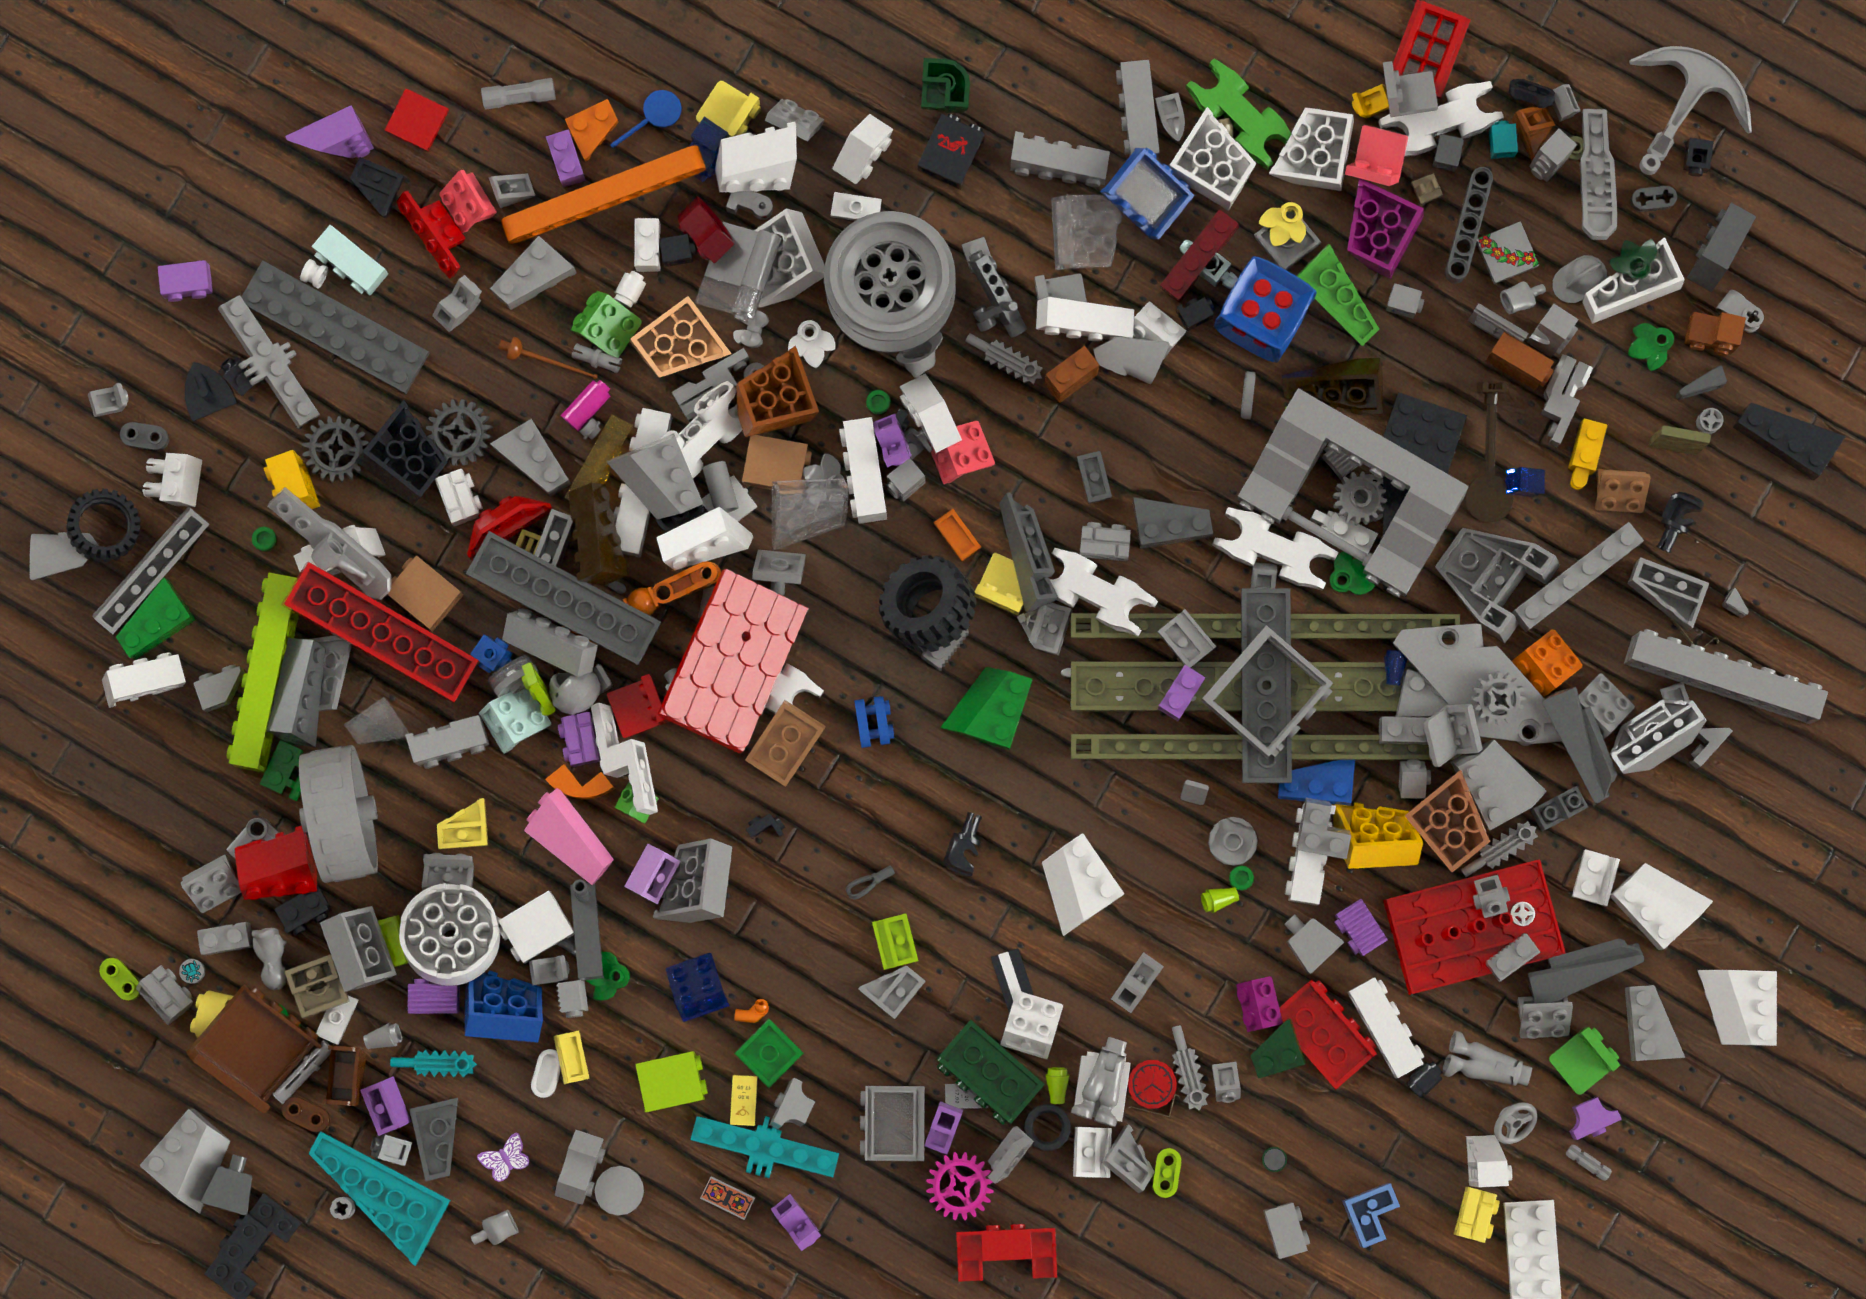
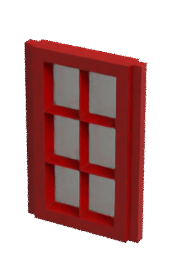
M1417 0L1393 61L1394 71L1398 70L1399 76L1432 71L1436 97L1441 99L1471 19Z

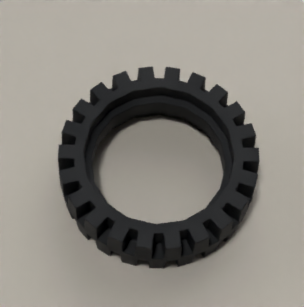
M103 488L102 491L94 489L91 493L86 492L75 501L68 514L66 529L72 547H76V551L79 554H85L84 557L90 559V557L94 558L95 562L100 560L110 562L111 559L116 561L120 556L124 557L128 554L129 550L131 551L139 536L140 517H138L139 512L137 508L133 507L134 503L131 500H126L127 496L124 494L120 496L118 491L112 490V492H108V489ZM98 504L110 505L118 509L124 515L127 522V533L123 540L109 547L96 546L87 541L82 535L79 526L80 517L85 510Z

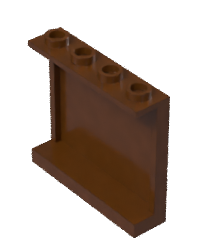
M244 984L186 1053L194 1063L265 1114L270 1108L267 1100L272 1093L275 1092L314 1045L319 1049L322 1045L317 1040L318 1034L311 1028L303 1029L299 1026L301 1022L291 1013L286 1016L281 1012L283 1008L274 1000H271L270 1003L264 999L266 995L255 986L251 989Z

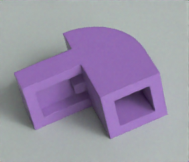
M896 414L873 422L874 432L882 448L883 458L887 467L901 465L910 459L911 452Z
M940 1101L924 1146L948 1154L963 1110Z
M791 1194L771 1208L778 1221L787 1230L801 1251L814 1244L816 1239L821 1236L815 1224Z

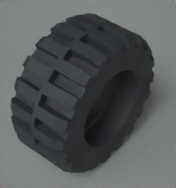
M931 555L922 556V559L918 557L910 559V563L901 564L899 566L900 569L896 573L894 571L891 573L889 582H885L882 588L884 593L880 594L879 603L881 606H879V613L886 628L906 648L916 650L917 652H927V649L930 652L938 651L939 647L946 648L950 646V642L953 640L957 641L962 637L960 634L964 630L967 631L970 626L968 622L970 619L973 620L975 614L973 610L976 607L975 591L969 580L954 563L940 556H934L933 558ZM935 590H943L942 598L932 612L919 618H912L915 605L924 595Z

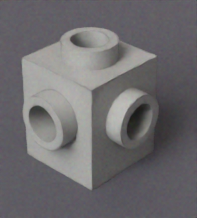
M1498 875L1474 881L1477 895H1473L1476 909L1482 910L1484 918L1508 912L1506 902L1510 901L1507 887L1502 888Z

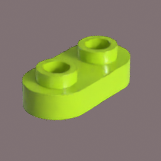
M108 958L102 962L99 969L102 979L121 999L131 1001L140 996V993L136 990L140 982L139 979L121 960ZM110 966H114L116 969L113 975L108 973ZM128 983L132 986V990L129 993L124 990V986Z
M1171 1148L1161 1150L1156 1158L1153 1190L1158 1196L1163 1198L1173 1196L1178 1188L1181 1156L1176 1150ZM1166 1156L1173 1158V1163L1169 1166L1164 1163ZM1167 1180L1170 1184L1167 1190H1163L1160 1187L1161 1182Z

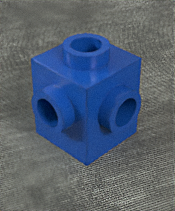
M483 635L470 655L480 661L478 666L488 673L491 671L500 673L501 670L504 671L511 663L510 657L513 652L507 649L509 644L499 637L493 639L490 636Z

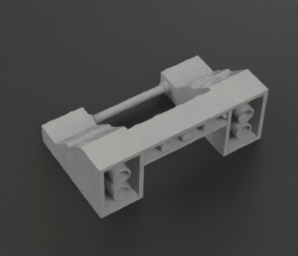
M1298 388L1278 421L1237 500L1240 501L1239 505L1250 512L1254 509L1261 513V517L1268 520L1270 524H1273L1274 521L1279 524L1282 519L1291 520L1363 562L1362 565L1365 566L1363 573L1366 574L1365 578L1375 585H1378L1380 582L1388 587L1386 591L1396 597L1400 595L1405 597L1460 506L1469 486ZM1326 445L1335 453L1340 454L1342 451L1349 455L1348 459L1354 464L1368 466L1371 468L1370 472L1379 478L1385 476L1392 480L1391 484L1402 491L1405 488L1409 490L1373 554L1361 551L1292 511L1293 508L1290 507Z

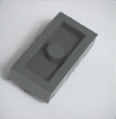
M1101 451L1077 456L1088 504L1111 499L1112 494Z

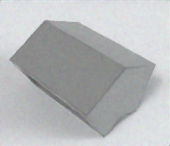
M1563 84L1553 89L1555 97L1552 105L1559 122L1574 117L1575 114L1581 112L1569 84Z

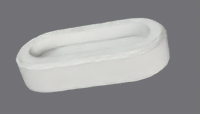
M544 1050L538 1057L531 1082V1089L538 1097H549L556 1090L561 1072L556 1050Z

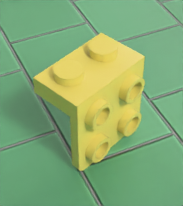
M719 81L697 113L696 119L699 123L724 138L745 134L751 118L755 119L761 109L759 97L752 93L747 96L726 82Z

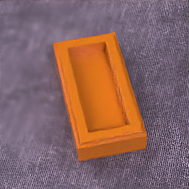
M951 509L933 522L961 562L981 549L980 544L954 509Z

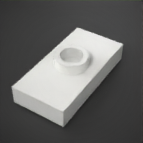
M834 192L831 217L856 221L866 215L880 212L882 199Z
M348 995L350 1002L326 1010L316 1032L318 1036L339 1045L359 1000Z

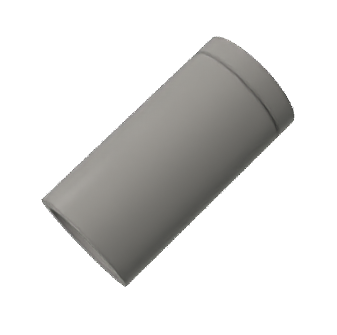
M720 461L704 466L702 469L714 509L720 507L727 513L737 510L739 507L726 462Z

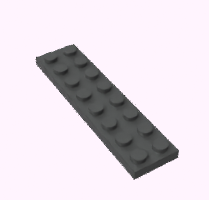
M263 260L241 297L251 310L404 394H407L430 354L429 351Z
M490 531L466 572V575L575 633L587 637L592 642L638 666L661 625V622L586 582L577 581V577Z

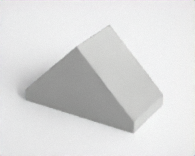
M528 173L492 176L489 178L500 208L535 196Z

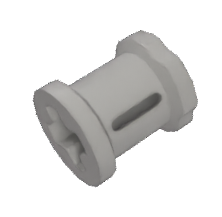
M349 1197L336 1198L332 1201L330 1212L334 1218L341 1220L350 1218L355 1213V1202ZM340 1202L348 1205V1208L345 1209L346 1214L338 1212V1208L341 1207Z

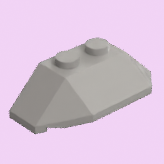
M1662 699L1621 726L1610 755L1623 774L1651 770L1690 745L1707 720L1693 700Z

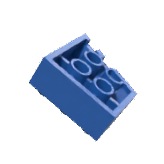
M490 970L488 973L484 972L479 977L466 983L464 1001L465 1036L527 1042L539 1041L543 1023L542 987L532 986L530 983L515 978L506 980L497 977L498 973Z

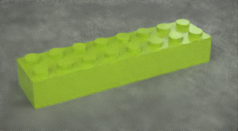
M269 573L268 578H264L262 583V592H264L263 602H259L257 607V616L260 617L258 626L255 625L252 631L254 645L253 650L249 649L247 655L249 669L248 673H244L242 679L243 697H239L237 702L239 717L238 721H234L232 726V735H235L233 745H229L227 750L229 764L237 768L265 773L268 766L274 735L266 730L288 638H294L299 617L298 614L281 604L296 581V577Z

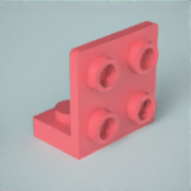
M1368 125L1362 126L1355 162L1346 166L1345 175L1387 186L1399 183L1408 136Z
M979 421L956 426L962 440L937 453L934 449L931 451L943 484L951 483L963 474L995 465Z

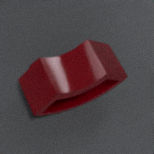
M698 196L678 215V227L684 234L691 236L698 248L697 252L705 260L710 259L715 264L735 244L722 221Z

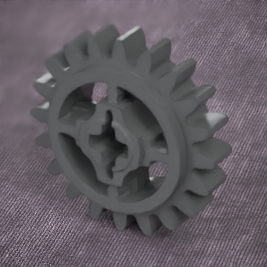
M452 399L451 407L448 403L443 402V411L434 409L437 418H428L434 424L433 426L426 427L427 430L432 431V434L427 437L434 440L435 445L444 455L447 463L451 458L452 465L457 466L459 461H461L462 465H468V458L472 462H477L476 454L479 456L485 455L482 447L490 448V445L485 440L493 438L492 435L487 434V430L492 429L493 426L485 425V422L490 417H481L484 409L477 408L475 410V402H470L467 406V400L461 399L459 404L456 399ZM457 413L454 421L450 425L444 426L446 420ZM467 415L473 420L476 430L470 427L468 420H466ZM460 429L463 432H467L468 435H458L451 432V430ZM443 435L449 438L451 445H453L452 449L446 445ZM475 439L470 448L462 451V447L465 446L468 440Z
M328 416L327 424H324L322 420H318L319 428L310 426L313 435L305 434V439L310 442L302 443V448L309 451L304 452L302 456L303 458H310L306 462V467L315 466L312 470L313 475L322 472V481L328 475L330 476L331 483L334 482L336 476L343 483L344 475H347L352 480L353 470L359 474L361 473L356 459L363 452L364 449L362 448L367 447L369 442L361 441L365 437V432L357 433L359 429L358 424L350 427L351 419H347L343 424L341 423V416H338L334 423L332 418ZM333 432L332 437L328 441L318 443L322 436ZM342 433L352 439L355 447H351L343 441ZM336 440H338L340 450L337 452L336 458L334 459L332 449L336 443ZM316 452H320L328 457L329 466L319 460ZM353 456V459L348 464L338 467L342 459Z

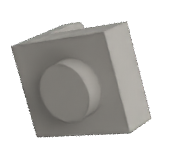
M116 383L111 388L90 391L88 393L94 417L122 412L128 403L127 391L122 388L121 383Z
M564 955L529 961L532 986L568 979L569 964L565 960Z

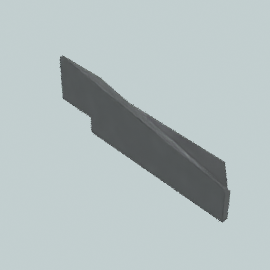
M1006 493L999 505L1026 612H1030L1058 599V595L1048 578L1054 574L1055 570L1034 509L1027 504L1023 507L1013 500L1011 493Z
M1573 687L1558 691L1544 699L1542 704L1594 803H1600L1610 795L1608 791L1611 783L1615 781L1617 776L1616 769L1591 707H1581L1577 688Z
M1615 939L1548 958V969L1528 973V987L1535 1004L1553 1003L1643 963L1644 956L1639 943L1627 945L1625 940Z

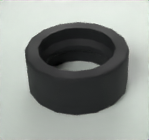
M1043 1104L1035 1107L1028 1113L1024 1122L1025 1134L1034 1141L1032 1145L1040 1150L1052 1151L1060 1148L1070 1135L1071 1123L1068 1115L1061 1108L1053 1104ZM1052 1113L1060 1119L1062 1131L1056 1140L1043 1142L1035 1136L1033 1123L1040 1114Z

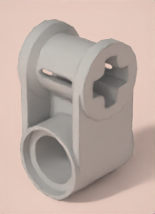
M1732 289L1729 290L1716 307V311L1719 314L1724 312L1746 317L1743 331L1747 333L1758 330L1764 320V314L1760 308ZM1754 316L1755 320L1752 323H1749L1747 321L1748 318Z

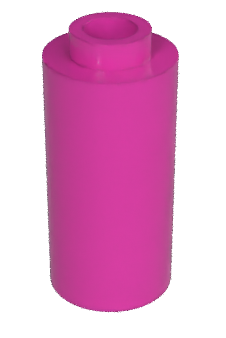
M592 380L561 414V417L579 432L611 397L608 393L610 388L601 380L598 382Z

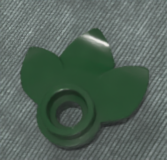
M1649 239L1640 247L1631 241L1625 240L1621 248V256L1610 259L1613 270L1617 273L1628 274L1629 277L1635 280L1645 278L1651 271V262L1657 256L1656 244L1652 239Z

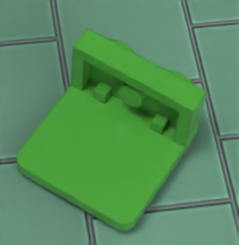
M597 291L588 298L584 311L575 317L571 331L578 336L588 339L606 354L619 358L642 321L610 295Z
M1584 1027L1549 1056V1062L1577 1095L1583 1094L1608 1072H1613L1621 1066L1617 1061L1619 1059L1617 1053L1611 1047L1607 1049L1601 1042L1603 1037L1595 1028L1591 1030L1589 1027Z

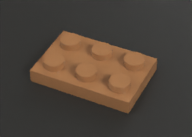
M784 700L745 761L786 787L826 726Z

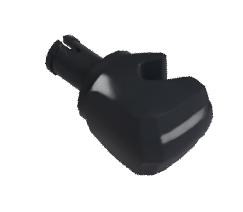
M1684 492L1674 493L1670 496L1662 515L1661 523L1664 524L1665 531L1656 546L1658 549L1671 553L1678 535H1682V533L1687 534L1689 531L1687 527L1696 524L1693 519H1684V515L1690 512L1702 511L1704 502L1700 498Z
M967 812L962 832L953 833L944 857L946 868L964 877H971L973 875L974 866L966 860L963 853L968 851L972 856L977 857L978 852L975 847H979L981 843L975 836L982 816L976 815L974 817L975 813Z

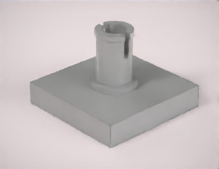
M758 550L752 579L771 581L770 590L783 596L785 595V583L801 584L806 554Z

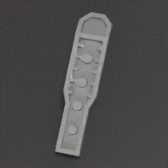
M1583 109V155L1580 160L1582 230L1592 240H1607L1617 228L1615 162L1609 151L1607 110Z
M286 487L269 502L267 507L308 540L310 546L314 549L311 558L320 569L337 568L356 584L365 595L372 599L381 600L390 592V572L379 560L335 523L321 518Z

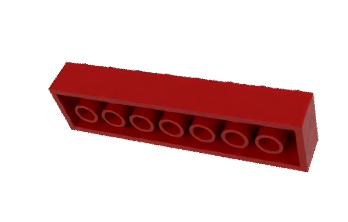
M310 562L305 563L281 604L449 702L456 701L479 661Z

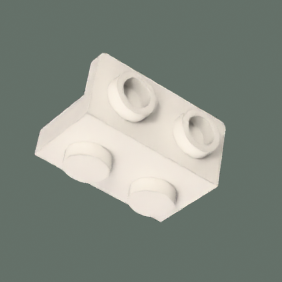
M1150 301L1134 317L1133 337L1135 339L1169 342L1170 345L1164 359L1186 333L1184 328Z

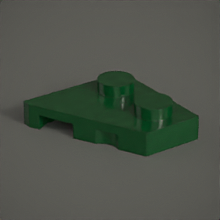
M1291 1018L1287 1019L1250 1055L1258 1079L1302 1066L1306 1063Z

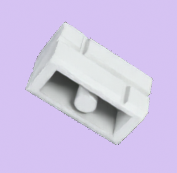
M657 218L635 219L634 266L636 271H660L661 247L659 239H661V224Z
M458 469L435 479L453 526L479 518V510L483 509L478 495L473 496L471 491L474 483L470 473L465 474L463 469Z

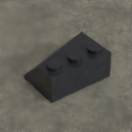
M403 400L359 455L356 462L413 506L447 464V460L432 439L428 438L420 427V422L412 416L408 410V405Z

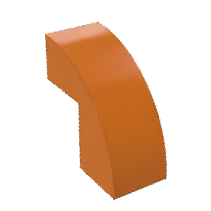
M565 764L545 779L554 789L558 788L564 795L576 799L598 798L615 789L602 772L582 786Z

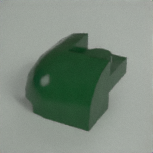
M924 58L921 109L943 110L946 113L967 111L969 108L970 80L965 68L959 65L957 61L949 59Z

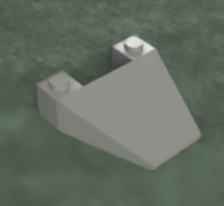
M1462 528L1435 568L1477 622L1481 624L1484 631L1501 642L1506 643L1518 626V622L1514 614L1502 608L1526 573L1547 585L1560 564L1554 554L1537 544Z

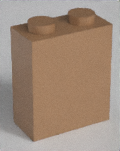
M759 435L750 436L742 478L743 485L800 495L801 489H806L807 485L803 476V469L806 465H810L812 452L808 451V444Z
M416 555L414 559L409 558L402 566L404 571L398 578L394 576L391 579V590L387 595L433 632L463 597V594Z

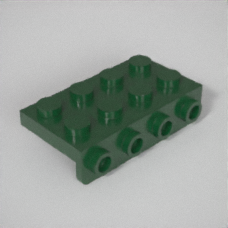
M972 1020L965 1025L935 1060L938 1063L936 1068L945 1076L949 1074L957 1080L955 1082L956 1086L966 1093L969 1090L976 1096L973 1100L983 1109L988 1107L994 1112L992 1117L1001 1125L1005 1123L1010 1125L1045 1085Z

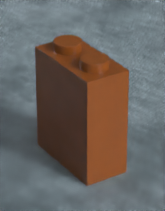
M1503 332L1486 359V362L1533 390H1536L1539 385L1544 387L1554 372L1551 368L1554 363L1553 360L1506 332Z
M1083 346L1046 374L1045 386L1056 401L1061 403L1098 375L1099 364L1089 350Z

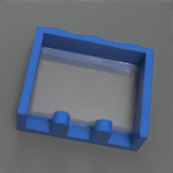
M1147 147L1135 148V151L1100 192L1150 239H1160L1195 195L1189 190L1191 187L1182 179L1178 180L1172 175L1174 171L1168 165L1161 164L1155 159L1157 155Z

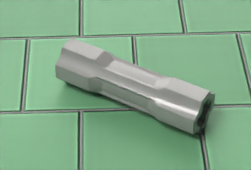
M552 78L509 86L481 88L485 110L532 101L556 100Z

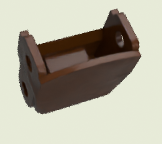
M328 1045V1050H331L327 1096L326 1099H323V1104L358 1106L362 1100L360 1090L363 1089L366 1062L364 1049Z

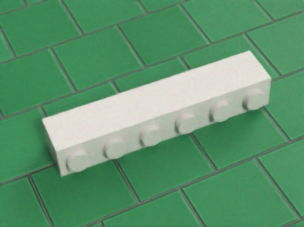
M642 408V413L636 416L635 428H638L636 437L631 438L629 451L657 441L669 432L673 419L672 415ZM621 483L618 495L619 498H622L620 507L615 508L614 515L616 530L621 539L622 554L641 557L651 512L626 484Z

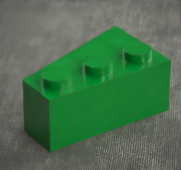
M163 577L116 638L128 657L137 660L194 622L195 618L170 580Z

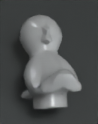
M265 928L252 931V936L254 937L253 948L258 958L264 962V968L261 973L262 981L268 989L279 990L287 982L284 972L286 970L281 964V957L287 942L281 938L278 929Z

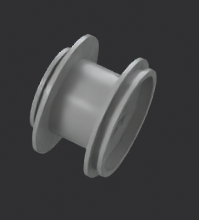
M883 211L866 215L847 226L838 235L829 250L824 268V284L830 312L838 327L850 339L863 347L887 353L902 352L916 348L926 343L941 330L949 318L954 305L956 278L952 253L940 233L926 221L916 216L896 211ZM891 256L904 257L901 262H894ZM876 258L880 260V264L877 267L873 268L868 265L869 262ZM911 270H917L921 275L918 279L911 280L907 277V274ZM887 273H891L893 276L892 282H889L886 278ZM864 280H869L873 283V286L869 290H863L860 288V283ZM903 293H910L913 299L905 303L900 300V296ZM879 298H886L890 303L887 307L880 308L876 305V302Z

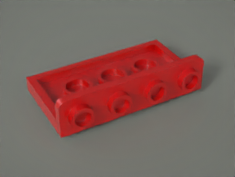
M1311 979L1284 1002L1279 1009L1283 1023L1291 1018L1302 1053L1336 1090L1372 1057L1377 1055L1374 1050L1377 1046L1368 1036L1363 1038L1358 1032L1361 1028L1354 1019H1347L1342 1014L1344 1008L1336 999L1331 1001L1325 994L1328 992L1326 987L1319 980L1314 982Z

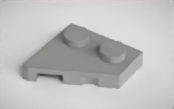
M905 966L864 984L858 989L895 1019L926 981L908 966Z
M1128 1124L1123 1127L1102 1163L1136 1192L1140 1193L1144 1191L1155 1172L1150 1162L1145 1158L1142 1146L1136 1144L1131 1134L1133 1129Z

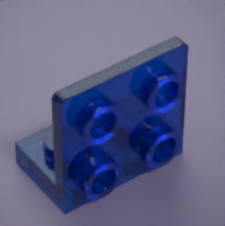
M711 953L665 969L676 1007L683 1022L729 1006Z

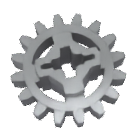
M1500 671L1496 672L1495 677L1487 673L1488 680L1484 681L1480 678V688L1473 687L1477 692V695L1471 697L1473 701L1477 702L1473 709L1481 710L1478 716L1481 719L1487 716L1486 722L1490 724L1494 719L1497 725H1501L1502 719L1509 724L1511 723L1510 716L1519 717L1516 712L1517 709L1524 710L1520 701L1526 700V697L1520 695V693L1525 689L1523 686H1516L1519 683L1517 678L1510 681L1511 674L1506 673L1504 677H1502ZM1498 682L1506 683L1505 685L1503 684L1501 687L1492 686V684ZM1492 691L1501 695L1505 705L1496 701ZM1486 692V693H1487V701H1486L1485 703H1483V696H1484V693ZM1513 692H1514V702H1513V705H1512V704H1511V695H1512ZM1503 709H1504V710L1506 711V712L1501 713V714H1493V713H1492V712H1495L1496 710H1503Z

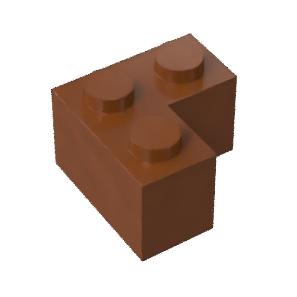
M1693 312L1689 318L1684 344L1690 345V349L1696 351L1708 349L1713 350L1715 355L1728 356L1741 344L1746 317L1724 312L1718 317Z

